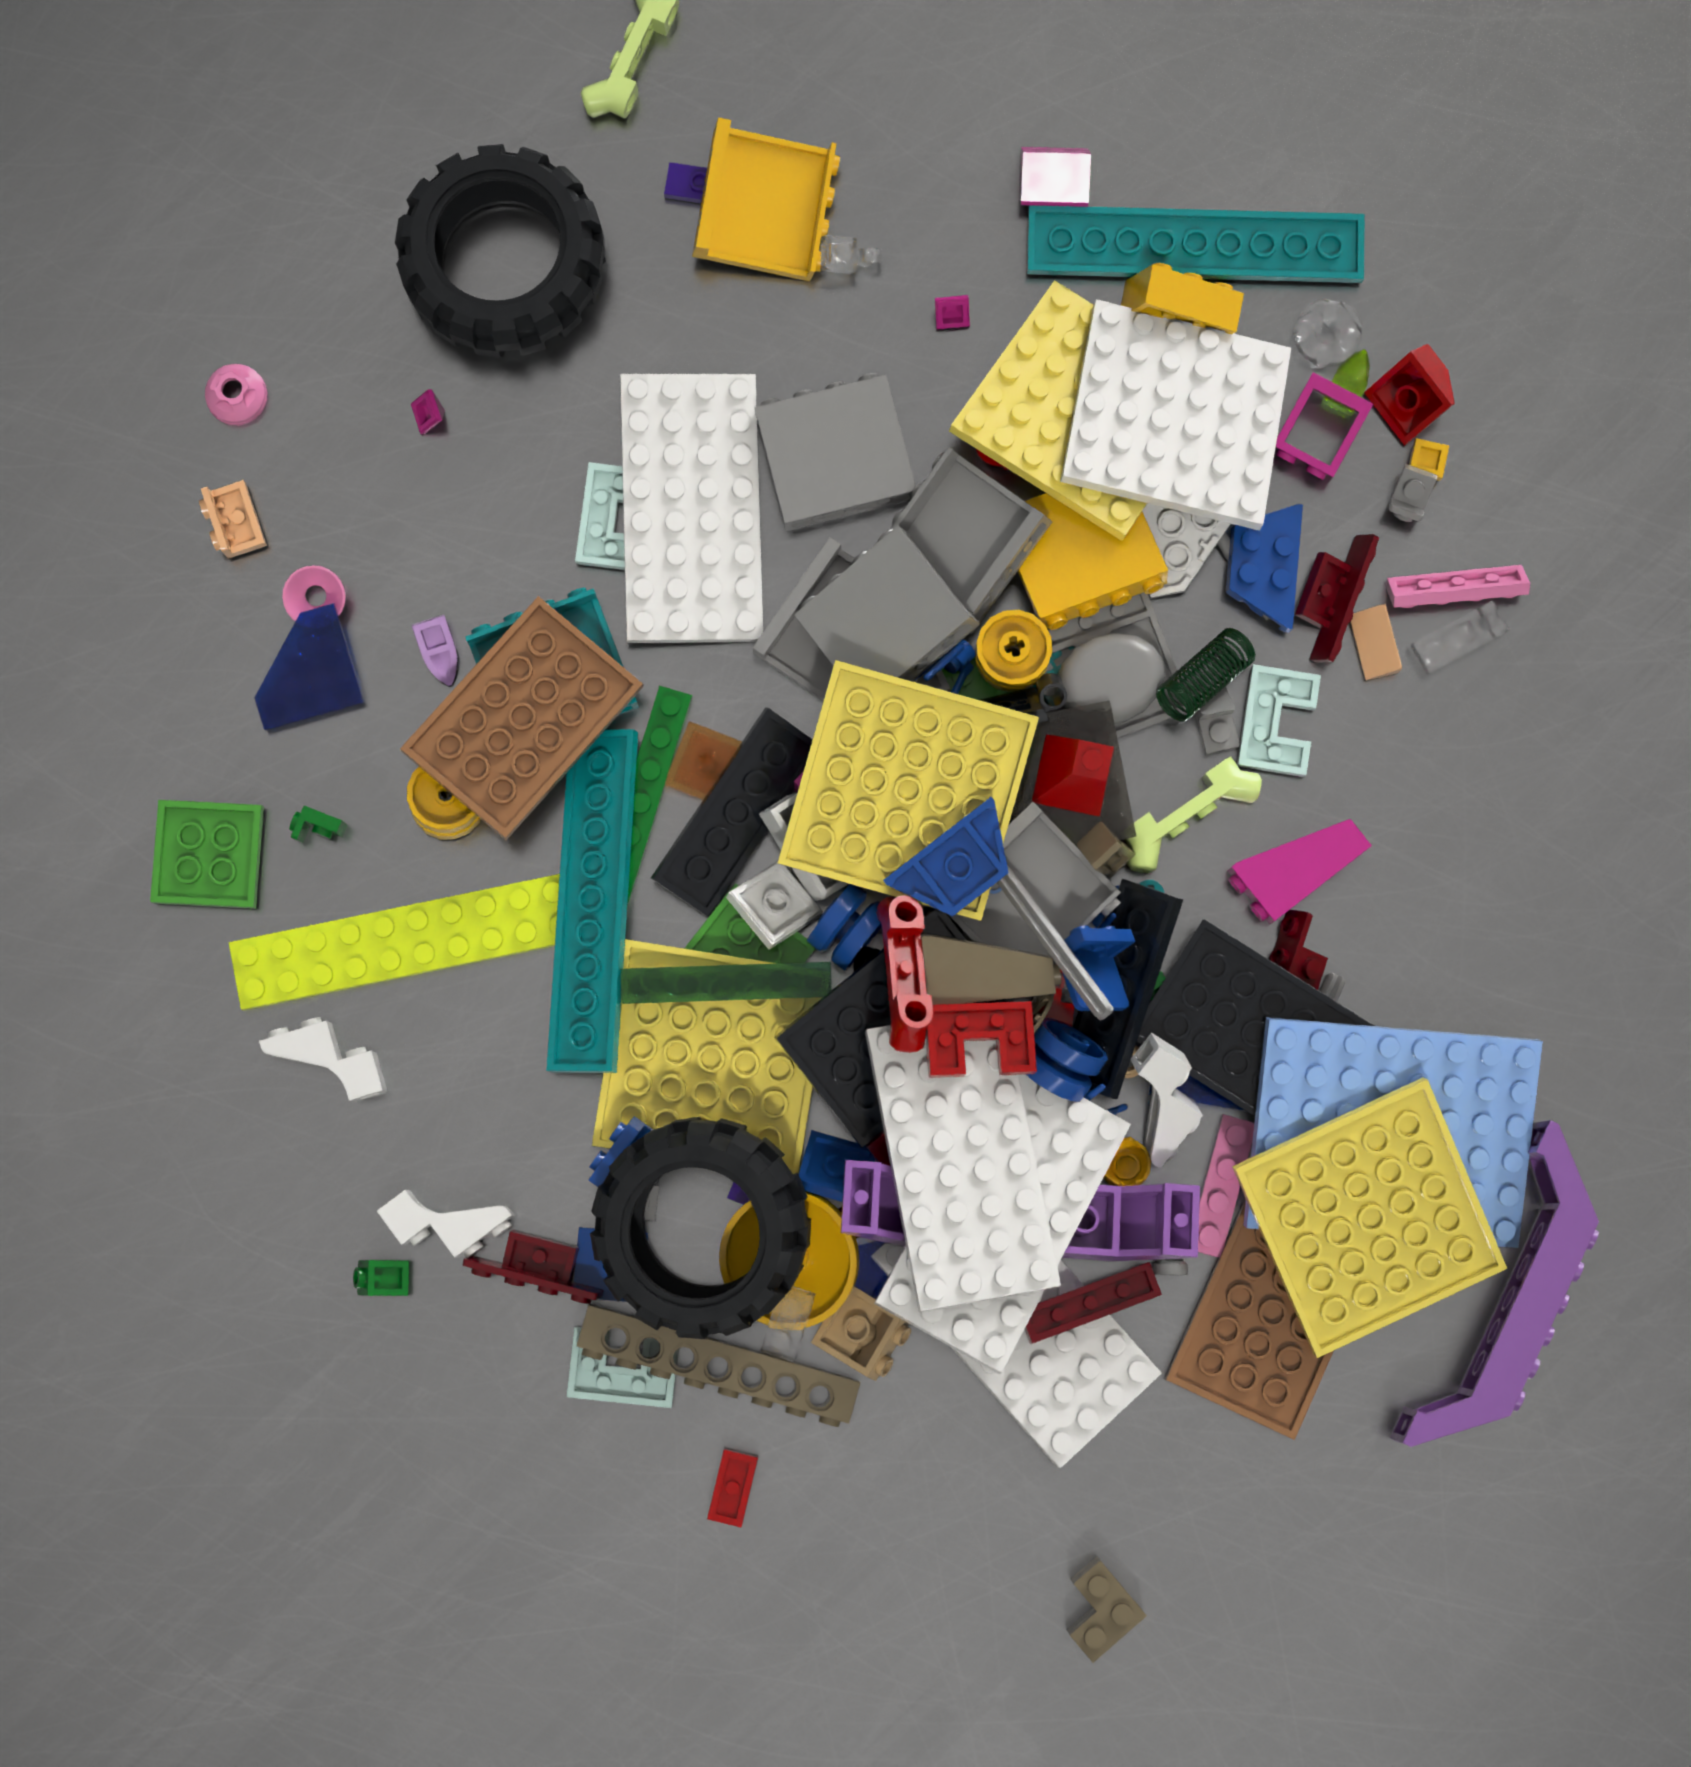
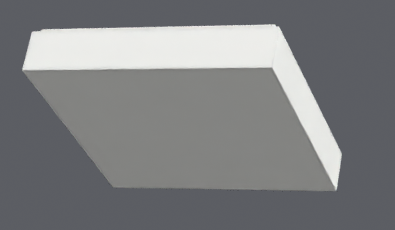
M778 862L730 891L726 897L768 950L818 919L823 913L785 865L778 864Z

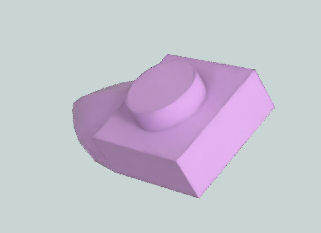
M444 614L412 624L411 626L421 656L427 668L442 683L447 686L452 685L457 670V654Z

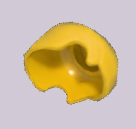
M1125 1137L1103 1177L1106 1183L1113 1186L1142 1185L1149 1176L1151 1169V1159L1146 1147L1132 1137Z

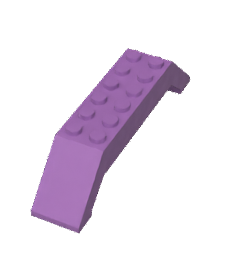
M1548 1120L1533 1124L1531 1146L1528 1151L1529 1163L1543 1201V1206L1457 1393L1416 1409L1404 1406L1390 1439L1412 1447L1509 1417L1513 1410L1518 1411L1525 1398V1392L1522 1391L1528 1378L1532 1379L1535 1376L1540 1365V1360L1537 1359L1542 1346L1546 1347L1550 1343L1555 1332V1328L1552 1327L1557 1313L1561 1315L1564 1312L1570 1298L1566 1294L1572 1281L1576 1282L1579 1279L1584 1268V1263L1581 1262L1586 1249L1591 1250L1599 1235V1231L1595 1230L1599 1220L1558 1123Z
M845 1160L841 1233L905 1246L891 1166L881 1164V1162ZM1171 1183L1135 1186L1099 1185L1062 1258L1101 1261L1197 1258L1200 1186Z

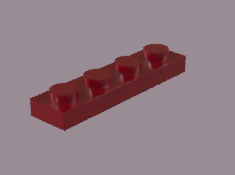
M1150 1262L1038 1303L1024 1329L1029 1343H1036L1162 1295Z

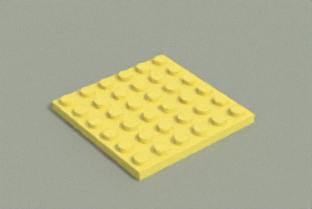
M1054 280L951 424L949 432L1123 541L1148 503L1060 482L1093 304Z
M835 660L778 864L894 897L903 896L906 894L886 885L883 880L990 797L995 801L999 827L1004 843L1039 717ZM990 888L957 914L981 921ZM917 900V901L919 902V904L929 906V905H927V904H925V903H923V902Z
M625 939L617 1073H603L592 1146L610 1149L614 1142L609 1140L617 1126L620 1122L627 1125L634 1116L652 1129L668 1125L674 1120L701 1117L702 1120L718 1121L723 1118L746 1125V1131L761 1140L764 1137L769 1139L785 1154L782 1159L792 1174H799L813 1086L774 1037L828 994L831 972Z
M1424 1077L1232 1166L1311 1350L1317 1358L1507 1269L1429 1081Z

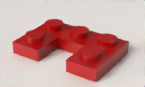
M1032 1001L933 1005V1018L926 1030L929 1078L964 1077L966 1075L964 1041L997 1040L999 1075L1035 1074L1037 1066Z

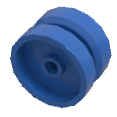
M852 884L828 906L807 939V943L820 953L828 950L837 939L840 940L832 952L831 962L844 972L854 963L859 950L868 946L882 927L876 914L877 906L880 902L871 903L860 915L858 912L866 901L867 892L859 886Z
M1045 1017L1034 1033L1037 1072L1026 1075L1047 1091L1061 1098L1080 1102L1092 1086L1089 1076H1096L1101 1072L1108 1060L1107 1054L1096 1042L1079 1030L1064 1022Z

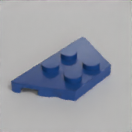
M1296 504L1265 514L1264 523L1260 531L1234 525L1231 528L1226 593L1237 601L1246 603L1250 610L1259 616H1267L1280 625L1278 629L1286 633L1293 629L1303 511L1302 504Z
M992 797L987 799L883 880L884 883L952 917L1009 873L994 799Z

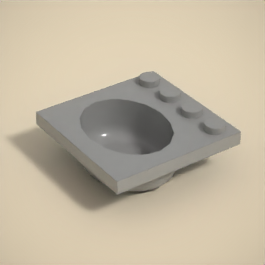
M1143 592L1135 595L1130 601L1120 606H1113L1111 604L1100 608L1098 613L1088 618H1081L1079 616L1068 620L1067 624L1059 629L1049 630L1047 628L1051 635L1052 653L1062 651L1061 657L1054 660L1056 666L1061 664L1057 675L1061 678L1067 692L1066 703L1061 708L1046 712L1055 736L1105 744L1171 719L1159 705L1156 689L1177 671L1148 594ZM1071 646H1074V647H1075V648L1072 649V650H1069V649H1068V648L1071 647ZM1051 663L1048 664L1046 673L1054 669ZM1050 687L1044 692V695L1052 696L1058 692L1059 688ZM1165 689L1166 696H1167L1168 700L1170 701V703H1171V704L1174 706V708L1177 709L1180 713L1184 714L1185 712H1183L1182 710H1180V709L1172 702V700L1170 699V697H1169V695H1168L1167 689ZM1170 691L1176 702L1186 710L1185 706L1181 704L1180 701L1175 697L1174 693Z

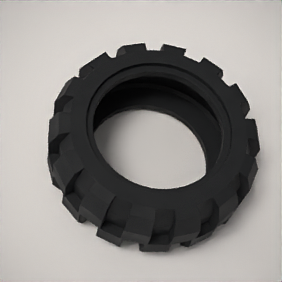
M503 144L478 146L479 155L462 160L459 153H456L437 164L436 167L439 173L431 181L425 178L420 179L406 199L409 205L408 212L398 219L395 245L398 249L399 260L396 265L408 298L420 318L426 320L433 327L436 335L456 348L463 345L472 347L476 355L502 358L504 351L520 350L521 355L524 356L546 349L544 342L557 334L565 338L582 322L580 314L584 308L595 303L603 283L601 276L602 265L606 262L604 235L594 202L588 199L584 192L583 184L565 166L555 167L550 164L548 155L526 147H521L518 153H510L505 151ZM496 204H516L537 211L547 218L559 232L560 247L551 271L534 289L512 299L485 300L463 292L445 276L443 262L448 240L456 227L466 217L477 210Z
M701 1117L674 1120L668 1125L651 1130L626 1147L609 1166L610 1171L603 1184L598 1186L591 1210L596 1217L595 1230L590 1233L594 1260L602 1261L607 1273V1277L603 1281L617 1302L622 1298L625 1299L637 1311L634 1317L655 1330L663 1326L676 1330L677 1336L681 1338L705 1339L710 1334L722 1333L728 1336L749 1328L756 1320L765 1314H769L791 1290L804 1267L802 1264L806 1249L810 1246L811 1218L807 1217L804 1201L808 1197L798 1173L792 1174L783 1161L782 1157L785 1154L766 1137L761 1140L747 1132L746 1125L723 1118L718 1121L702 1120ZM681 1168H704L726 1176L744 1191L754 1207L760 1230L757 1256L748 1273L737 1280L721 1285H698L680 1279L659 1262L651 1250L646 1237L644 1213L650 1191L663 1174Z

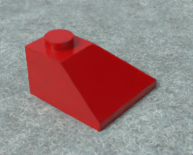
M1429 344L1410 351L1364 392L1404 446L1455 404L1449 370Z
M1046 734L1032 802L1100 817L1114 747Z

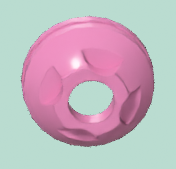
M229 364L217 369L210 376L205 387V399L210 412L219 421L228 425L240 426L254 421L261 415L267 403L268 392L266 384L255 370L246 365ZM232 380L240 382L242 391L239 396L227 398L223 395V387L227 382Z
M312 565L300 568L290 575L284 585L282 599L286 612L295 622L305 627L319 628L331 624L340 616L345 606L346 594L342 581L334 572L322 566ZM317 585L325 590L326 600L322 605L314 606L308 602L306 592L309 587Z

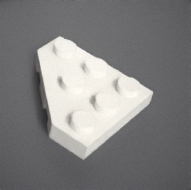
M1148 503L1142 512L1168 569L1167 584L1159 591L1150 594L1151 599L1185 592L1231 524Z

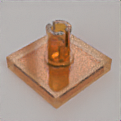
M689 721L668 772L665 786L703 801L742 741Z

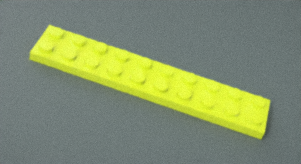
M560 874L228 942L241 1010L260 1008L554 947Z

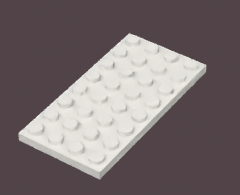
M620 374L626 643L757 642L763 633L758 440L757 418L754 408L756 407V374Z
M891 1025L867 1029L865 1035L918 1311L925 1312L1060 1287L1061 1283L1019 1075H999L997 1040L964 1041L966 1075L964 1077L929 1078L926 1039L925 1046L918 1052H899L889 1044Z
M1026 1074L1019 1075L1058 1266L1131 1124L1085 1098L1080 1102L1061 1098L1035 1083ZM905 1244L874 1304L994 1372L1001 1374L1045 1290L919 1312Z
M885 1243L871 1257L889 1276L904 1247ZM1060 1260L1057 1268L1061 1286L1045 1290L1038 1303L1078 1289L1084 1285L1064 1262ZM1111 1315L1033 1344L1029 1343L1024 1330L1001 1374L994 1372L952 1348L1058 1469L1063 1467L1162 1374Z

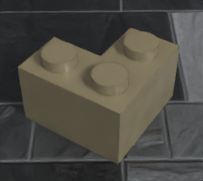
M1097 1556L1070 1579L1091 1604L1092 1608L1066 1629L1092 1663L1147 1616Z

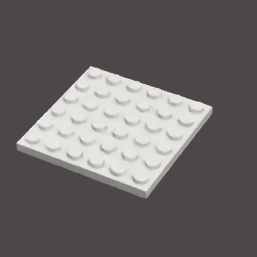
M1096 299L1091 315L1060 482L1260 531L1264 523L1291 348L1234 333L1228 334L1225 331L1210 327L1193 326V323L1159 318L1131 311L1132 308Z

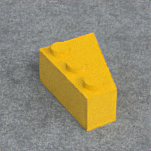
M1154 263L1125 281L1121 306L1132 308L1131 311L1159 318L1193 323V326L1210 327L1225 331L1228 334L1237 332L1244 293L1233 290V286L1230 284L1207 282L1199 274H1182L1173 271L1170 265L1164 263Z

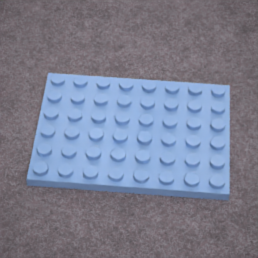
M1266 1017L1251 1157L1424 1077L1429 1081L1498 1247L1519 1248L1529 1163L1528 1151L1531 1146L1543 1041L1528 1038ZM1246 1200L1243 1226L1249 1229H1259Z

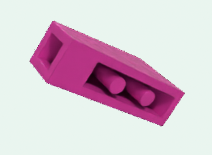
M1348 819L1237 862L1227 870L1231 875L1228 881L1240 895L1245 893L1252 904L1249 907L1254 915L1261 922L1266 920L1270 925L1372 845L1353 821Z

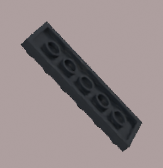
M765 708L655 870L651 879L704 916L709 917L768 830L759 813L785 796L791 795L795 790L794 781L804 771L813 739L770 708Z
M1126 879L1121 880L1118 889L1121 893L1116 897L1121 903L1112 911L1116 914V918L1110 926H1115L1116 929H1131L1135 939L1133 944L1113 957L1129 1001V1006L1123 1011H1113L1112 1014L1103 1020H1099L1091 1011H1078L1073 1028L1091 1038L1106 1052L1108 1060L1101 1072L1096 1076H1089L1092 1083L1089 1090L1104 1084L1106 1088L1099 1094L1112 1099H1118L1183 903V899Z

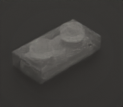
M795 1286L791 1288L772 1310L761 1352L790 1362L796 1360L816 1295L815 1293Z

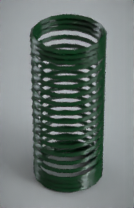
M1225 628L1216 638L1210 641L1208 645L1202 648L1200 652L1194 655L1192 659L1156 689V697L1161 708L1174 720L1186 722L1255 661L1256 654L1252 643L1240 631L1233 628ZM1225 636L1236 641L1242 647V649L1246 653L1248 661H1246L1242 651L1233 642H1231L1228 639H1225ZM1226 642L1231 644L1239 652L1242 659L1238 657L1236 652L1230 646H1228ZM1211 657H1213L1216 660L1219 666L1212 660ZM1199 668H1201L1204 671V673L1209 677V679L1200 671ZM1192 676L1196 678L1200 685L1192 678ZM1187 679H1189L1192 682V684L1201 692V694H1199L1196 691V689L1189 683ZM1184 683L1187 684L1191 691L1185 687ZM1165 689H1167L1168 695H1169L1170 699L1172 700V702H1173L1180 710H1182L1183 712L1187 713V715H1184V714L1180 713L1177 709L1174 708V706L1170 703V701L1168 700V698H1167V696H1166ZM1170 691L1173 692L1175 697L1180 701V703L1185 706L1186 710L1176 702Z

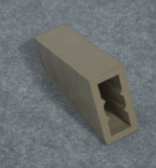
M928 933L921 934L927 995H932V1005L964 1004L1056 994L1055 985L1061 984L1060 968L1057 964H1053V959L1049 955Z

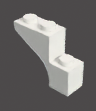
M321 1017L301 1022L302 1028L290 1032L287 1027L272 1030L267 1033V1039L259 1041L262 1051L266 1054L330 1069L342 1081L349 1101L357 1102L388 1092L377 1052L372 1050L366 1051V1047H360L345 1052L346 1058L342 1059L333 1024L329 1021L322 1022Z
M1151 1032L1130 1060L1138 1075L1152 1084V1096L1143 1144L1150 1155L1152 1163L1161 1169L1167 1160H1171L1176 1155L1179 1145L1186 1136L1197 1129L1203 1114L1195 1100L1176 1089L1185 1083L1192 1069L1185 1054Z
M404 1190L377 1210L401 1245H407L410 1242L413 1246L419 1244L431 1234L428 1228L432 1226L454 1258L462 1255L468 1258L484 1247L480 1241L491 1233L496 1238L512 1226L508 1220L515 1216L507 1206L437 1213L422 1205L410 1190Z

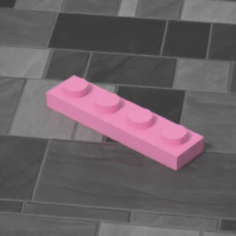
M1522 565L1390 577L1387 578L1386 589L1394 608H1412L1417 605H1444L1449 602H1476L1489 598H1513L1520 595H1529L1530 581Z
M1225 1114L1221 1116L1200 1194L1199 1253L1220 1258L1223 1252L1240 1190V1184L1232 1166L1248 1159L1253 1140V1122Z

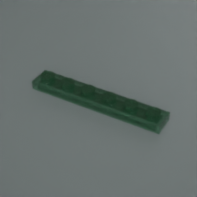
M831 962L621 969L622 1004L824 997L832 990Z

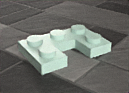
M588 463L575 557L576 564L625 570L624 534L615 533L618 504L623 503L622 466Z
M1253 664L1239 747L1238 767L1299 777L1306 776L1311 742L1277 736L1282 706L1314 711L1317 706L1321 675Z
M574 1327L567 1388L568 1398L672 1408L675 1374L671 1373L670 1379H665L649 1374L651 1368L641 1365V1368H636V1370L622 1366L606 1365L607 1355L603 1354L602 1360L582 1355L583 1348L576 1347L582 1327ZM610 1330L605 1335V1341L608 1345ZM654 1338L644 1339L642 1355L645 1357L655 1356L660 1349L659 1342ZM678 1350L675 1351L673 1356V1361L676 1365L678 1358Z

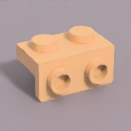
M244 480L212 491L208 487L201 488L204 499L199 500V505L205 519H211L214 530L210 531L209 534L216 551L221 550L229 559L267 546L247 484Z

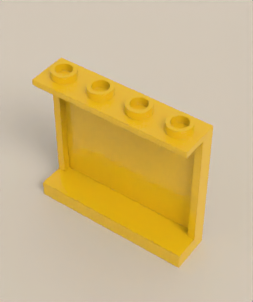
M718 117L713 130L692 257L810 282L815 271H821L824 252L819 251L821 239L826 240L829 228V220L824 219L826 207L831 208L835 188L829 186L831 175H837L840 156L835 155L837 143L832 142L829 149L730 128L731 120Z
M1047 493L1025 501L1052 521V524L1018 569L1019 576L1037 618L1049 630L1059 629L1066 625L1068 620L1079 616L1081 618L1091 617L1098 613L1100 608L1108 605H1123L1130 601L1133 596L1143 592L1145 594L1155 593L1167 584L1168 569L1143 512L1123 541H1121Z

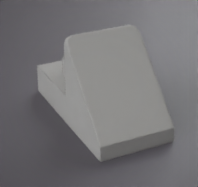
M1226 686L1195 713L1205 756L1240 747L1232 714L1235 711V705Z

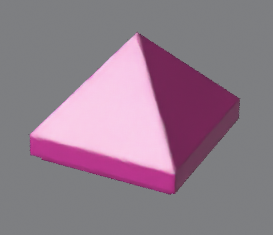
M968 295L935 298L936 330L970 327Z
M428 389L411 403L420 434H426L442 421L445 410L432 389Z

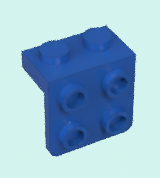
M1083 925L1071 930L1070 936L1064 939L1065 943L1111 1003L1113 1011H1123L1129 1006V1001L1113 957L1135 942L1131 929H1116L1115 926L1090 928L1088 925ZM1063 973L1074 1007L1079 1011H1091Z

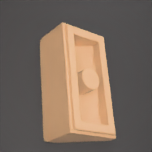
M1386 604L1353 613L1350 625L1365 681L1399 673L1402 670V665Z

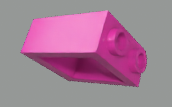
M1313 372L1277 437L1275 448L1278 451L1276 456L1291 464H1294L1296 459L1308 465L1306 472L1321 480H1324L1326 475L1333 478L1371 410L1373 403ZM1313 390L1358 413L1330 465L1285 442Z

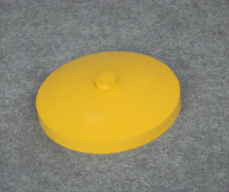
M806 1192L808 1198L804 1202L807 1217L811 1218L810 1246L806 1249L802 1263L804 1265L791 1290L769 1314H765L756 1321L780 1329L807 1328L833 1315L852 1292L859 1270L857 1240L853 1235L841 1233L842 1213L822 1196ZM751 1201L744 1204L733 1215L722 1236L719 1263L724 1284L737 1280L748 1273L757 1256L760 1230L757 1215Z

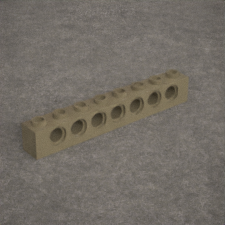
M588 1304L576 1347L583 1348L582 1355L602 1360L603 1354L617 1358L615 1364L636 1370L637 1364L651 1368L649 1374L665 1379H670L672 1373L685 1377L683 1383L686 1385L704 1389L705 1383L719 1387L717 1393L738 1399L739 1393L753 1396L751 1403L767 1408H772L773 1402L786 1406V1413L805 1418L807 1412L820 1415L819 1422L834 1427H839L840 1422L849 1424L861 1383L853 1378L709 1337L705 1339L681 1338L677 1336L676 1330L663 1326L655 1330L634 1316L593 1304ZM613 1328L623 1330L626 1335L624 1344L617 1348L610 1347L605 1341L606 1333ZM646 1338H654L660 1344L659 1352L653 1357H645L639 1351L640 1343ZM682 1347L689 1348L694 1355L693 1361L686 1367H680L673 1361L675 1351ZM715 1357H721L727 1362V1370L721 1376H712L707 1370L709 1361ZM756 1367L760 1370L761 1378L756 1385L747 1386L742 1382L741 1375L746 1368ZM788 1376L794 1380V1389L788 1395H779L775 1390L776 1382L779 1378ZM816 1386H823L828 1391V1398L821 1405H814L809 1399L811 1390Z

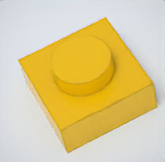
M1416 438L1413 443L1409 465L1436 474L1437 481H1440L1443 478L1449 445Z

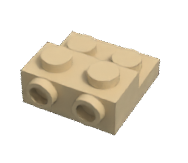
M854 1286L843 1305L822 1322L811 1343L864 1376L876 1381L879 1376L884 1377L890 1371L893 1365V1359L890 1356L897 1345L903 1346L911 1334V1328L908 1327L909 1323L875 1305V1298Z

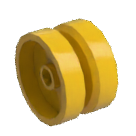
M1006 610L992 616L981 628L975 648L976 666L982 678L992 687L1006 692L1024 690L1036 685L1037 680L1046 673L1052 654L1051 635L1045 624L1035 615L1022 610ZM1014 647L1018 649L1019 655L1013 657L1012 652L1006 653V651Z
M418 767L412 773L407 785V802L416 825L427 835L440 840L457 839L469 834L480 823L481 819L453 795L450 800L442 801L440 798H448L450 793Z

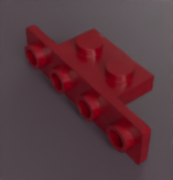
M1374 534L1356 535L1345 562L1327 552L1317 553L1295 615L1320 628L1310 660L1316 663L1333 662L1339 654L1347 625L1353 618V609L1358 595L1364 588L1366 573L1376 555V546L1379 541L1378 536Z
M1288 910L1281 922L1280 932L1275 948L1270 955V960L1318 990L1328 958L1303 947L1313 915L1305 911Z
M515 1230L509 1233L502 1263L471 1256L464 1258L462 1264L465 1267L472 1268L471 1273L477 1276L491 1278L492 1274L505 1277V1283L515 1286H525V1282L538 1285L537 1291L549 1295H558V1291L572 1294L571 1300L584 1304H591L592 1300L602 1298L604 1292L603 1289L572 1282L579 1247Z

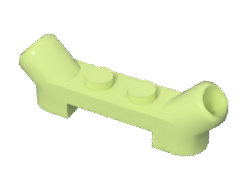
M635 0L640 14L636 22H631L627 27L624 36L626 43L622 52L617 51L610 65L612 73L610 77L582 88L581 97L588 116L596 118L611 112L624 119L627 118L639 95L637 82L631 79L654 31L667 36L676 17L679 0Z
M1231 756L1216 765L1201 778L1208 787L1205 791L1158 823L1148 812L1120 833L1129 848L1136 854L1126 863L1127 866L1136 872H1154L1158 865L1162 838L1168 834L1172 838L1180 835L1190 827L1187 824L1188 820L1196 815L1202 819L1218 807L1214 802L1220 798L1248 803L1255 802L1259 797L1262 779L1260 775L1240 770Z

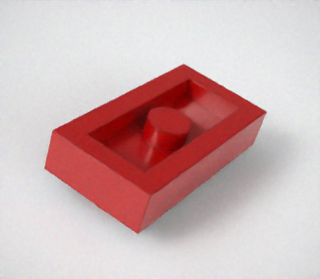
M724 1448L707 1517L708 1520L742 1527L758 1456Z

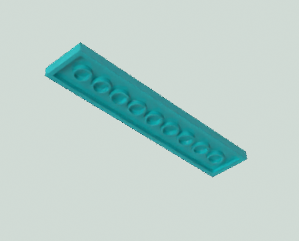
M1029 205L1027 274L1132 277L1154 263H1164L1170 265L1173 271L1182 274L1196 273L1201 275L1203 279L1362 283L1364 280L1365 214Z
M634 729L605 730L566 774L546 1071L551 1073H617L638 732Z

